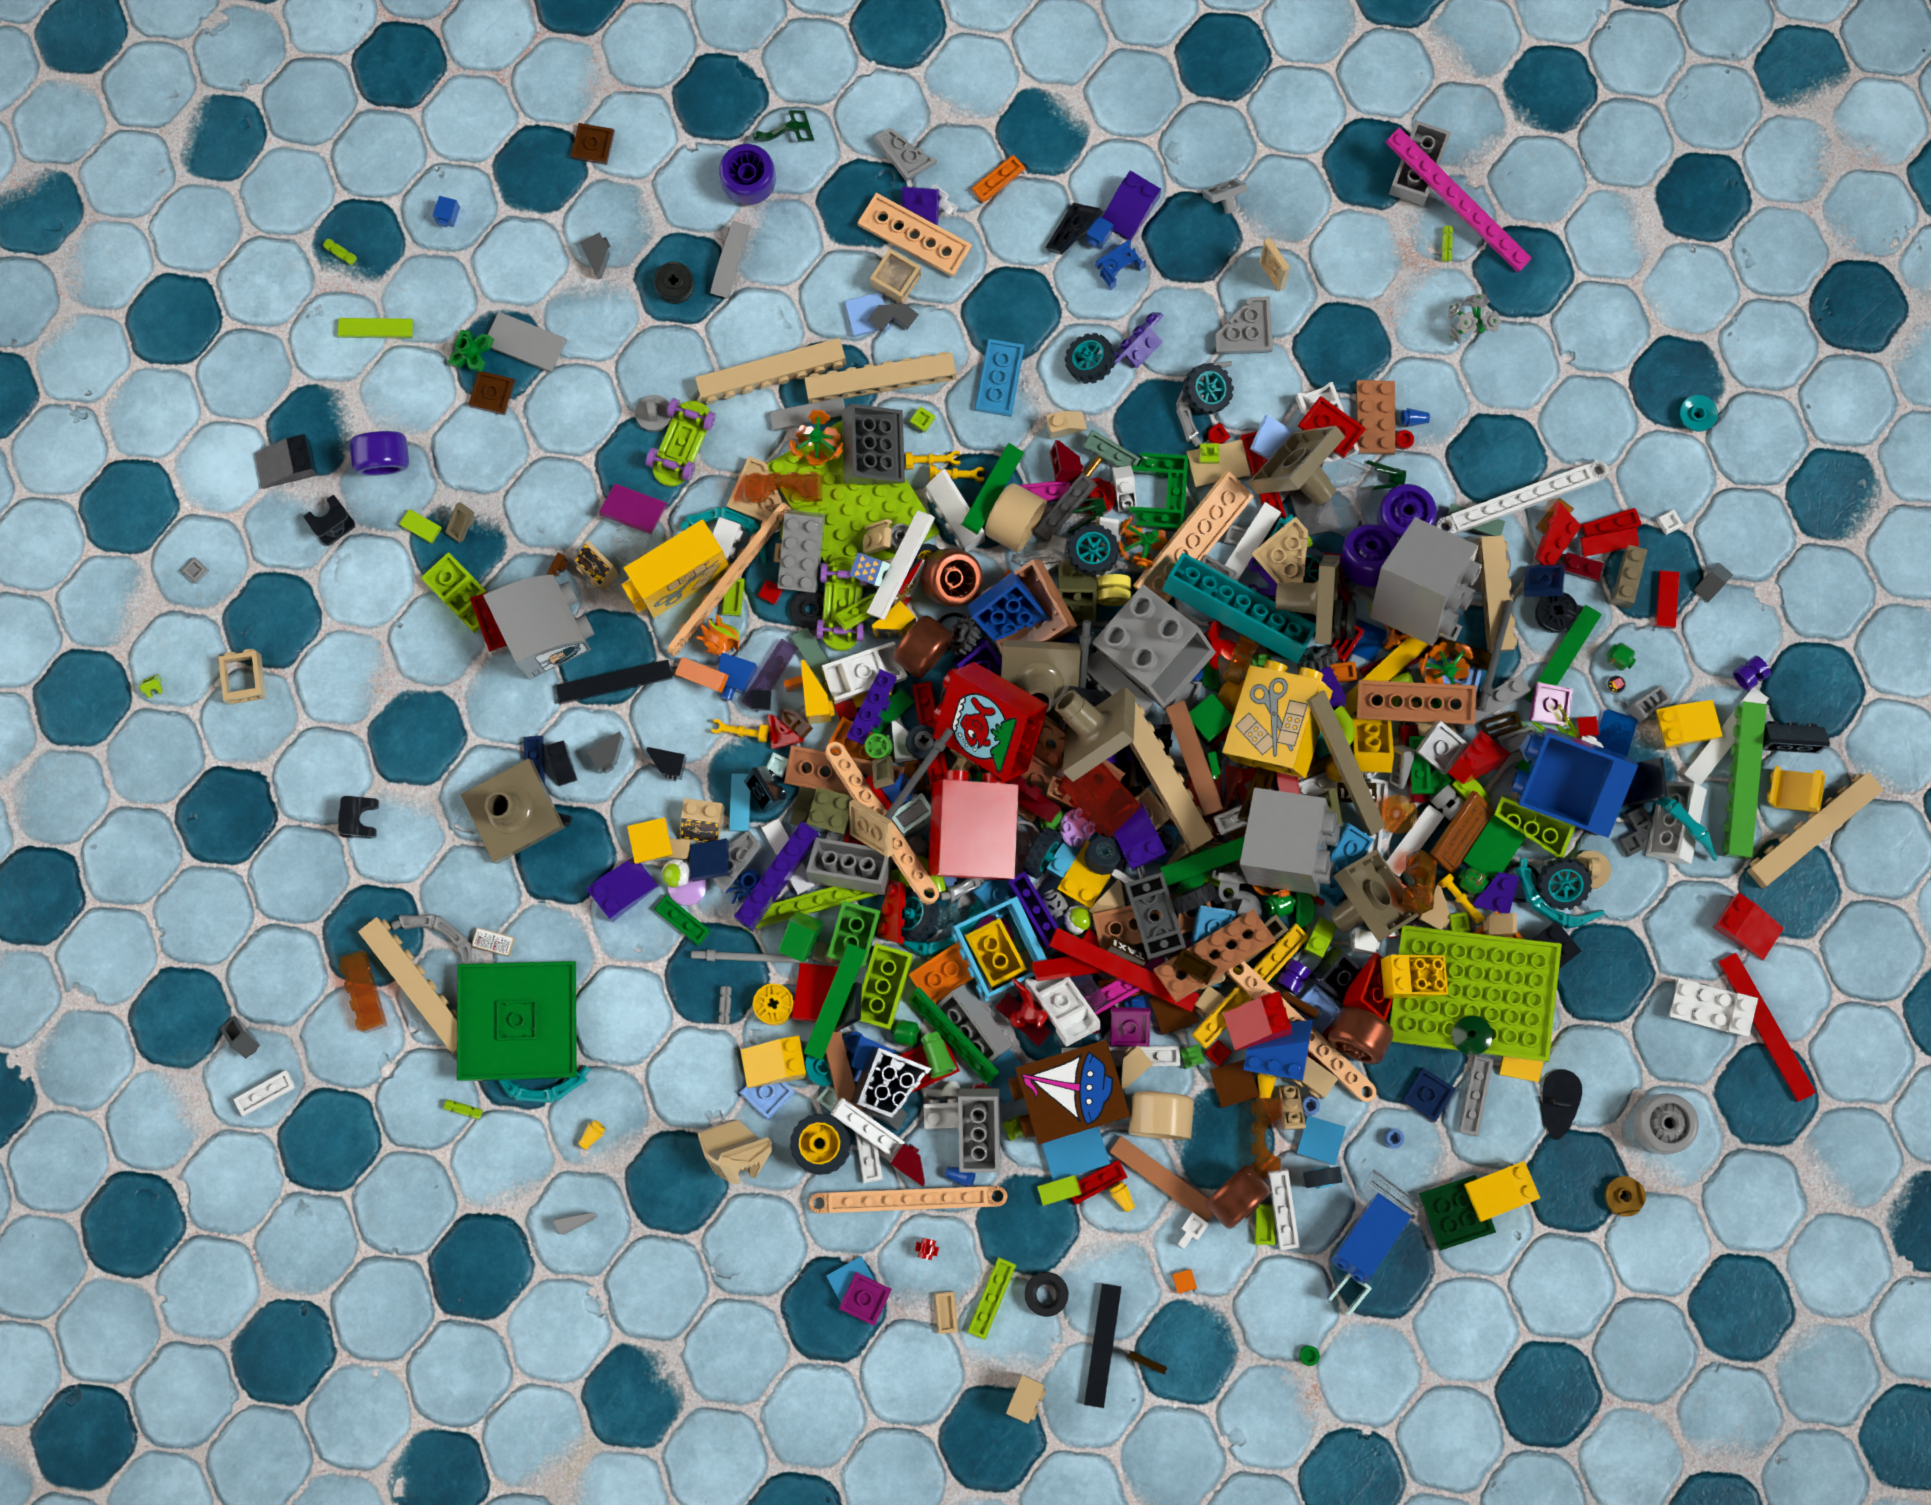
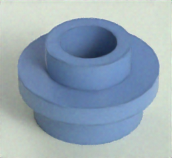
M1306 1096L1301 1100L1305 1115L1312 1116L1319 1111L1320 1103L1314 1096ZM1307 1102H1311L1313 1104L1312 1109H1307Z
M1389 1129L1384 1135V1142L1390 1148H1399L1404 1142V1135L1398 1129ZM1391 1135L1397 1137L1396 1142L1390 1140Z

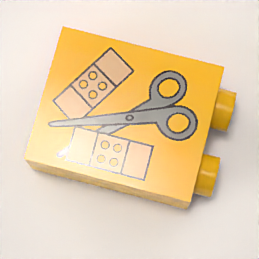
M702 519L625 566L624 570L629 579L623 582L621 586L638 613L648 609L652 617L655 618L722 577L726 573L725 570L728 567V562L722 548Z
M1271 660L1265 661L1264 668L1249 665L1222 753L1238 764L1255 768L1258 766L1268 771L1306 779L1320 734V729L1307 699L1319 691H1325L1330 701L1333 691L1321 681L1323 674L1310 668L1302 667L1299 675L1286 673L1288 669L1286 665Z

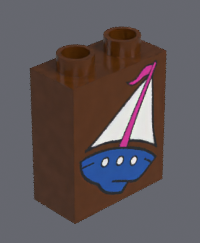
M1107 1040L1015 1067L1017 1076L1007 1078L1013 1100L1025 1099L1029 1114L1019 1117L1025 1139L1036 1137L1038 1145L1130 1117Z

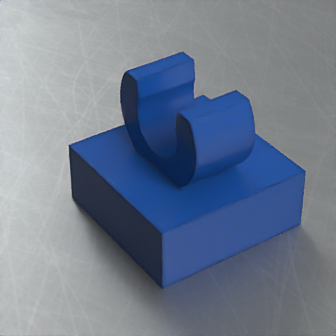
M1144 996L1130 997L1124 1000L1126 1008H1146Z

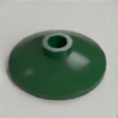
M1478 1016L1461 1018L1455 1024L1452 1031V1039L1459 1051L1467 1055H1479L1485 1052L1491 1045L1493 1038L1492 1029L1488 1022ZM1470 1031H1475L1476 1036L1471 1038L1469 1037L1468 1033Z

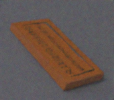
M1472 790L1430 852L1435 860L1451 875L1454 874L1495 813L1476 791Z

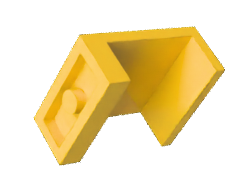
M1775 766L1774 771L1770 773V783H1772L1771 790L1767 792V801H1769L1772 808L1820 813L1826 775L1823 770H1814V773L1781 770L1779 766Z

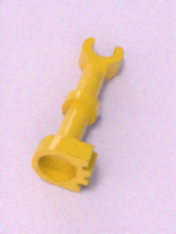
M953 451L947 455L928 453V455L913 456L912 452H905L906 470H913V463L933 465L934 463L944 462L950 463L953 466H959L960 461H955L953 457L960 456V451Z
M930 465L929 482L943 469H937L936 465ZM978 467L971 471L958 470V468L946 470L952 479L970 478L978 483L984 482L983 477L977 476V473H984L983 467Z
M713 719L715 724L720 725L717 730L711 729L713 734L718 735L722 732L738 734L739 737L744 735L756 737L762 743L767 741L769 734L768 725L760 724L759 730L745 728L742 725L739 727L727 725L719 719Z
M1450 873L1437 883L1441 888L1447 887L1456 897V902L1462 904L1476 924L1481 923L1485 919L1467 900V895L1465 893L1462 894L1452 882L1454 877Z

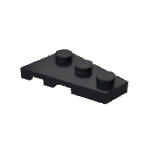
M1073 202L1045 248L1049 252L1062 255L1103 214V211L1097 207Z

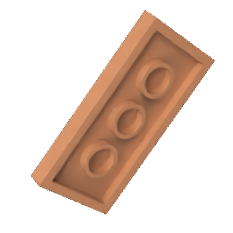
M1357 380V422L1366 428V431L1357 441L1358 454L1395 455V381Z

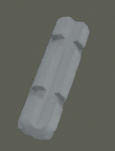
M721 986L720 989L722 997H720L719 1013L721 1014L719 1015L718 1022L722 1025L730 1023V1016H728L731 1006L730 995L732 989L730 986Z

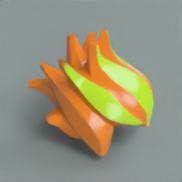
M716 615L715 624L711 618L708 619V628L703 624L700 625L704 636H696V639L702 640L708 648L705 653L718 656L721 653L728 652L732 647L739 651L740 633L738 629L723 623L719 615Z

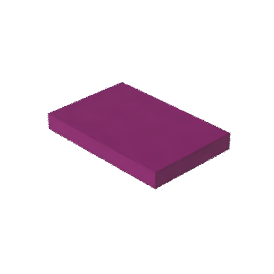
M614 484L599 511V515L652 535L667 507V502Z

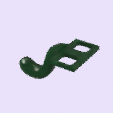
M789 110L791 120L770 132L756 131L752 134L753 140L757 142L773 140L786 131H794L798 141H814L806 113L802 110ZM794 113L801 114L804 122L796 121ZM799 130H806L809 138H802Z

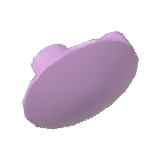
M1072 809L1062 818L1060 831L1063 835V840L1069 846L1081 847L1094 834L1095 825L1083 809Z
M689 877L688 883L684 886L675 888L668 886V892L671 898L678 904L684 906L697 904L705 894V880L692 882Z

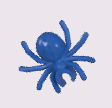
M748 869L744 872L742 878L740 873L737 877L738 882H733L739 887L727 889L725 893L736 891L731 901L732 904L735 903L737 896L739 903H741L742 897L749 896L760 880V874L757 870Z

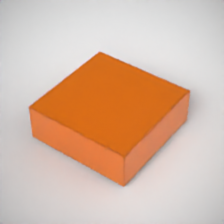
M802 676L784 680L786 691L803 687Z
M1192 1269L1172 1274L1177 1294L1197 1289Z

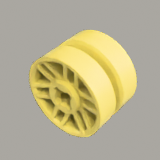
M1121 574L1098 576L1097 603L1105 606L1125 605L1131 599V592L1129 591L1131 589V578Z

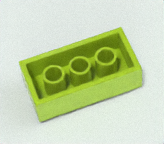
M875 943L862 985L861 1020L857 1022L887 1031L892 1030L914 958L913 954Z

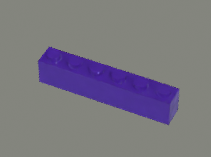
M804 822L800 823L734 915L737 922L753 932L813 848L816 837L820 838L816 830Z

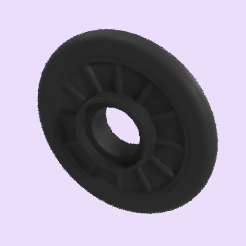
M819 590L815 593L801 591L794 596L790 604V615L801 628L808 627V629L817 628L818 619L823 620L824 593ZM809 604L816 607L815 612L812 614H808L805 611L806 606Z

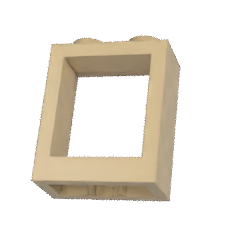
M254 649L243 650V653L228 652L224 656L218 657L222 695L225 703L231 705L266 699L260 653ZM252 659L255 688L230 692L227 663Z

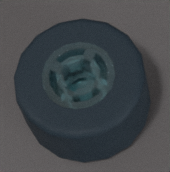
M1105 836L1096 837L1090 842L1085 851V864L1096 874H1110L1118 866L1122 851L1115 840Z

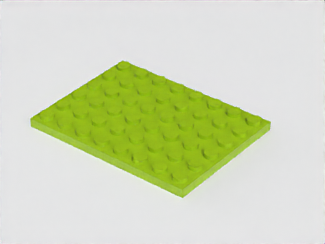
M842 420L831 426V428L836 427L838 433L842 435L838 445L841 442L843 443ZM813 443L800 449L803 453L801 459L798 456H793L788 451L767 463L772 478L792 510L804 505H820V513L825 514L821 557L828 566L835 559L841 557L855 560L858 552L865 554L863 553L862 543L864 535L867 534L865 526L884 519L892 520V524H889L890 529L896 524L910 526L917 510L927 513L906 478L905 483L860 485L844 483L843 451L842 455L837 459L833 457L829 461L833 451L822 443L818 445V451H823L824 455L828 456V460L820 466L809 465L806 459L810 451L814 450ZM934 522L923 543L939 534V530ZM890 546V548L865 555L884 561L894 558L896 553Z
M1403 926L1399 955L1445 956L1448 995L1393 998L1390 1026L1393 1029L1394 1036L1391 1042L1459 1051L1452 1039V1031L1455 1024L1463 1017L1478 1016L1488 1022L1493 1034L1491 1045L1481 1054L1549 1062L1562 944ZM1470 1031L1468 1033L1469 1037H1475L1476 1032Z

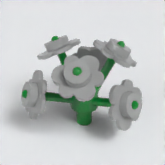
M1485 294L1469 295L1462 303L1461 300H1458L1456 303L1451 304L1447 317L1452 319L1457 314L1460 315V321L1457 323V328L1460 330L1458 331L1453 324L1449 328V337L1453 342L1461 344L1460 334H1467L1469 331H1478L1479 333H1484L1485 330L1498 331V325L1501 324V320L1497 311H1488L1486 316L1481 319V308L1486 307L1490 302ZM1469 305L1472 307V312L1464 314L1460 311L1461 306Z

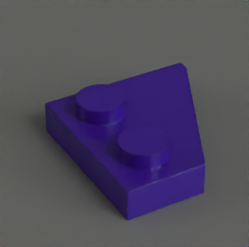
M904 186L902 187V206L938 225L939 189Z
M1499 871L1476 900L1472 902V905L1501 913H1510L1519 876Z

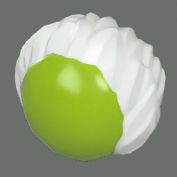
M678 859L669 860L662 870L664 883L672 888L684 886L688 883L690 867L687 863Z
M1076 905L1070 907L1063 918L1066 930L1077 935L1089 929L1093 922L1092 913L1086 906Z

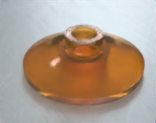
M1392 795L1386 798L1379 808V813L1385 824L1384 828L1389 832L1404 833L1410 830L1416 823L1418 815L1416 805L1410 798L1404 795ZM1396 810L1400 812V816L1397 818L1393 815Z

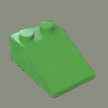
M842 901L827 957L841 961L848 943L867 950L861 967H865L880 918V911Z

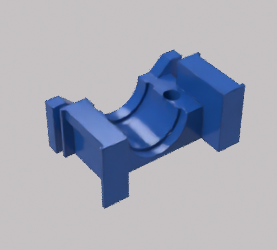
M1129 239L1097 260L1095 267L1097 270L1101 267L1103 268L1100 270V277L1104 279L1110 290L1116 287L1117 283L1115 276L1122 268L1129 264H1135L1138 270L1141 271L1146 267V260L1142 262L1136 254V248L1131 249V241Z

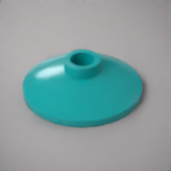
M1694 395L1687 398L1681 405L1680 418L1688 429L1703 432L1709 430L1716 423L1718 409L1710 398L1703 395ZM1694 413H1698L1700 418H1696Z
M807 1055L804 1065L808 1078L818 1086L826 1087L832 1085L833 1081L826 1055H824L823 1060Z

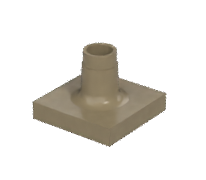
M1337 426L1294 431L1248 484L1256 494L1300 489L1315 506H1319L1328 501L1336 492V488L1320 465L1345 436Z
M1324 555L1319 566V580L1315 583L1290 582L1277 584L1276 610H1288L1289 612L1308 613L1316 616L1315 644L1331 645L1334 637V617L1338 599L1340 556Z
M1003 640L1001 677L1047 703V717L1063 719L1055 710V707L1060 698L1068 692L1069 686L1078 687L1081 644Z
M1126 686L1096 707L1092 706L1075 690L1067 692L1056 704L1055 710L1068 724L1065 732L1063 773L1072 782L1134 741L1135 695Z
M530 759L522 761L461 794L493 863L496 864L565 828L534 762ZM508 800V809L501 815V808Z
M1378 849L1334 875V878L1348 897L1331 911L1335 925L1343 932H1349L1355 927L1366 923L1377 941L1380 942L1422 914Z

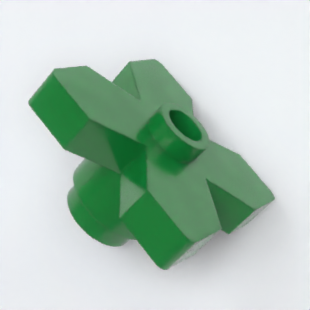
M460 330L455 343L456 351L451 353L448 363L458 368L468 363L472 371L482 372L485 361L481 354L491 349L494 339L486 334H481L475 339L470 331Z

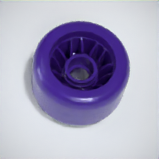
M740 144L728 150L720 161L719 177L722 188L726 195L734 202L742 205H755L766 200L773 192L776 184V172L772 158L763 148L754 144Z
M368 432L356 435L350 440L351 463L356 474L366 476L389 475L402 472L409 467L407 438L401 432Z
M1398 485L1390 489L1383 497L1377 510V524L1390 530L1399 541L1415 517L1434 525L1437 516L1436 503L1431 494L1418 485ZM1404 509L1411 511L1412 515L1405 514Z
M1375 524L1361 525L1353 529L1344 540L1340 557L1341 568L1346 577L1358 585L1376 587L1382 565L1399 542L1397 537L1387 528Z

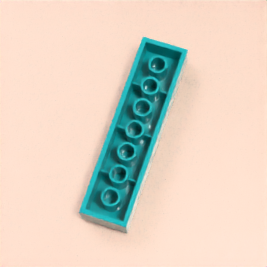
M1183 552L1162 588V591L1297 664L1316 631L1315 623L1295 612L1276 610V602Z

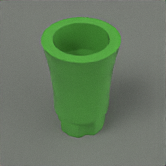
M938 1031L926 1034L921 1038L928 1065L931 1068V1078L947 1075L957 1069Z

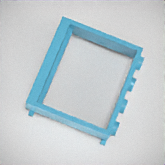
M1006 896V901L957 925H954L953 922L949 924L952 930L950 932L955 943H959L961 947L959 953L963 960H967L969 964L968 972L971 978L975 977L978 984L976 989L980 996H983L985 1002L989 1001L988 997L1013 986L1014 983L1010 981L990 992L988 991L959 929L960 927L1007 906L1032 961L1047 960L1017 896L1011 899L1009 896ZM1031 971L1016 980L1019 982L1034 976V973Z

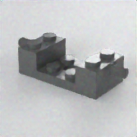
M1140 866V868H1136L1139 879L1125 883V888L1148 961L1164 958L1166 962L1176 952L1181 951L1183 948L1186 949V945L1163 872L1146 876L1144 866ZM1157 910L1161 913L1159 921H1152L1149 915L1152 911Z

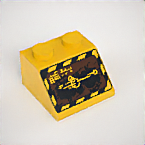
M899 601L888 611L885 620L878 619L871 625L873 634L876 638L902 639L916 623V617Z

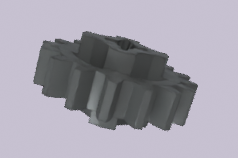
M970 615L967 617L963 616L962 621L958 619L957 623L953 625V631H951L953 638L949 645V651L958 656L966 655L967 651L971 652L972 648L976 646V640L980 639L979 633L982 630L979 629V624Z
M1329 645L1311 646L1309 650L1304 651L1297 667L1298 669L1304 667L1316 671L1322 670L1325 667L1328 668L1330 665L1335 664V661H1338L1337 650L1333 646L1329 647Z

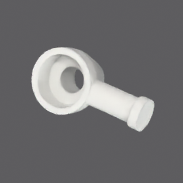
M948 1081L943 1090L925 1087L924 1097H941L945 1100L958 1099L960 1085L958 1082Z

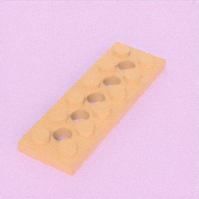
M878 193L874 195L858 221L859 227L951 277L955 276L972 248V244ZM886 214L888 219L882 222L878 220V216ZM902 223L904 227L901 230H896L894 225ZM913 231H917L920 234L916 239L911 238L909 235ZM934 240L936 245L934 247H927L926 242ZM944 249L952 251L949 256H944L941 252Z

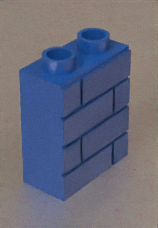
M1545 727L1542 736L1532 733L1525 750V755L1533 758L1528 772L1520 769L1517 770L1510 791L1518 794V804L1609 838L1638 767L1635 759L1551 728Z

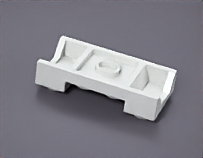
M1333 382L1328 383L1321 389L1309 393H1298L1296 396L1297 404L1301 414L1304 416L1320 396L1344 412ZM1357 443L1345 458L1358 454L1359 448ZM1331 452L1323 461L1322 466L1342 460V458Z
M894 641L822 665V671L834 704L869 691L880 669L897 677L895 683L907 680L905 670L893 658L896 649Z
M1070 977L1038 982L1030 978L1025 980V988L1030 992L1035 1003L1038 1002L1042 1009L1048 1013V1018L1055 1026L1056 1033L1066 1047L1100 1029L1099 1018Z
M1678 978L1668 1017L1749 1037L1758 998Z

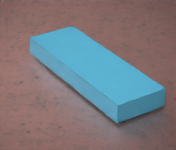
M732 773L729 831L731 832L749 831L751 792L744 783L748 774Z

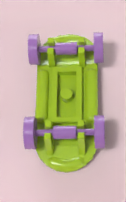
M673 398L669 404L667 416L672 417V420L659 450L651 448L646 458V465L653 467L655 478L665 486H678L685 480L689 481L693 474L696 456L707 430L710 431L716 419V413L711 412L702 402L694 400L679 405L680 400Z
M848 557L835 559L829 566L825 563L821 565V582L825 583L823 620L818 619L817 639H824L828 647L837 651L851 649L857 641H863L864 622H860L845 631L834 616V614L862 600L863 585H867V582L850 576L855 560Z

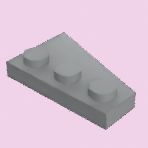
M891 128L875 136L876 143L906 182L936 165L937 160L925 155L923 150L915 148L908 143L906 138Z
M747 831L729 845V875L713 878L723 893L727 891L761 847L750 831Z

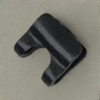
M334 494L327 498L330 508L326 515L316 517L310 511L303 515L313 532L326 546L333 544L354 529L356 525Z
M343 796L340 799L338 813L339 835L343 838H376L377 830L373 827L364 826L359 819L363 812L378 809L379 800L375 798Z

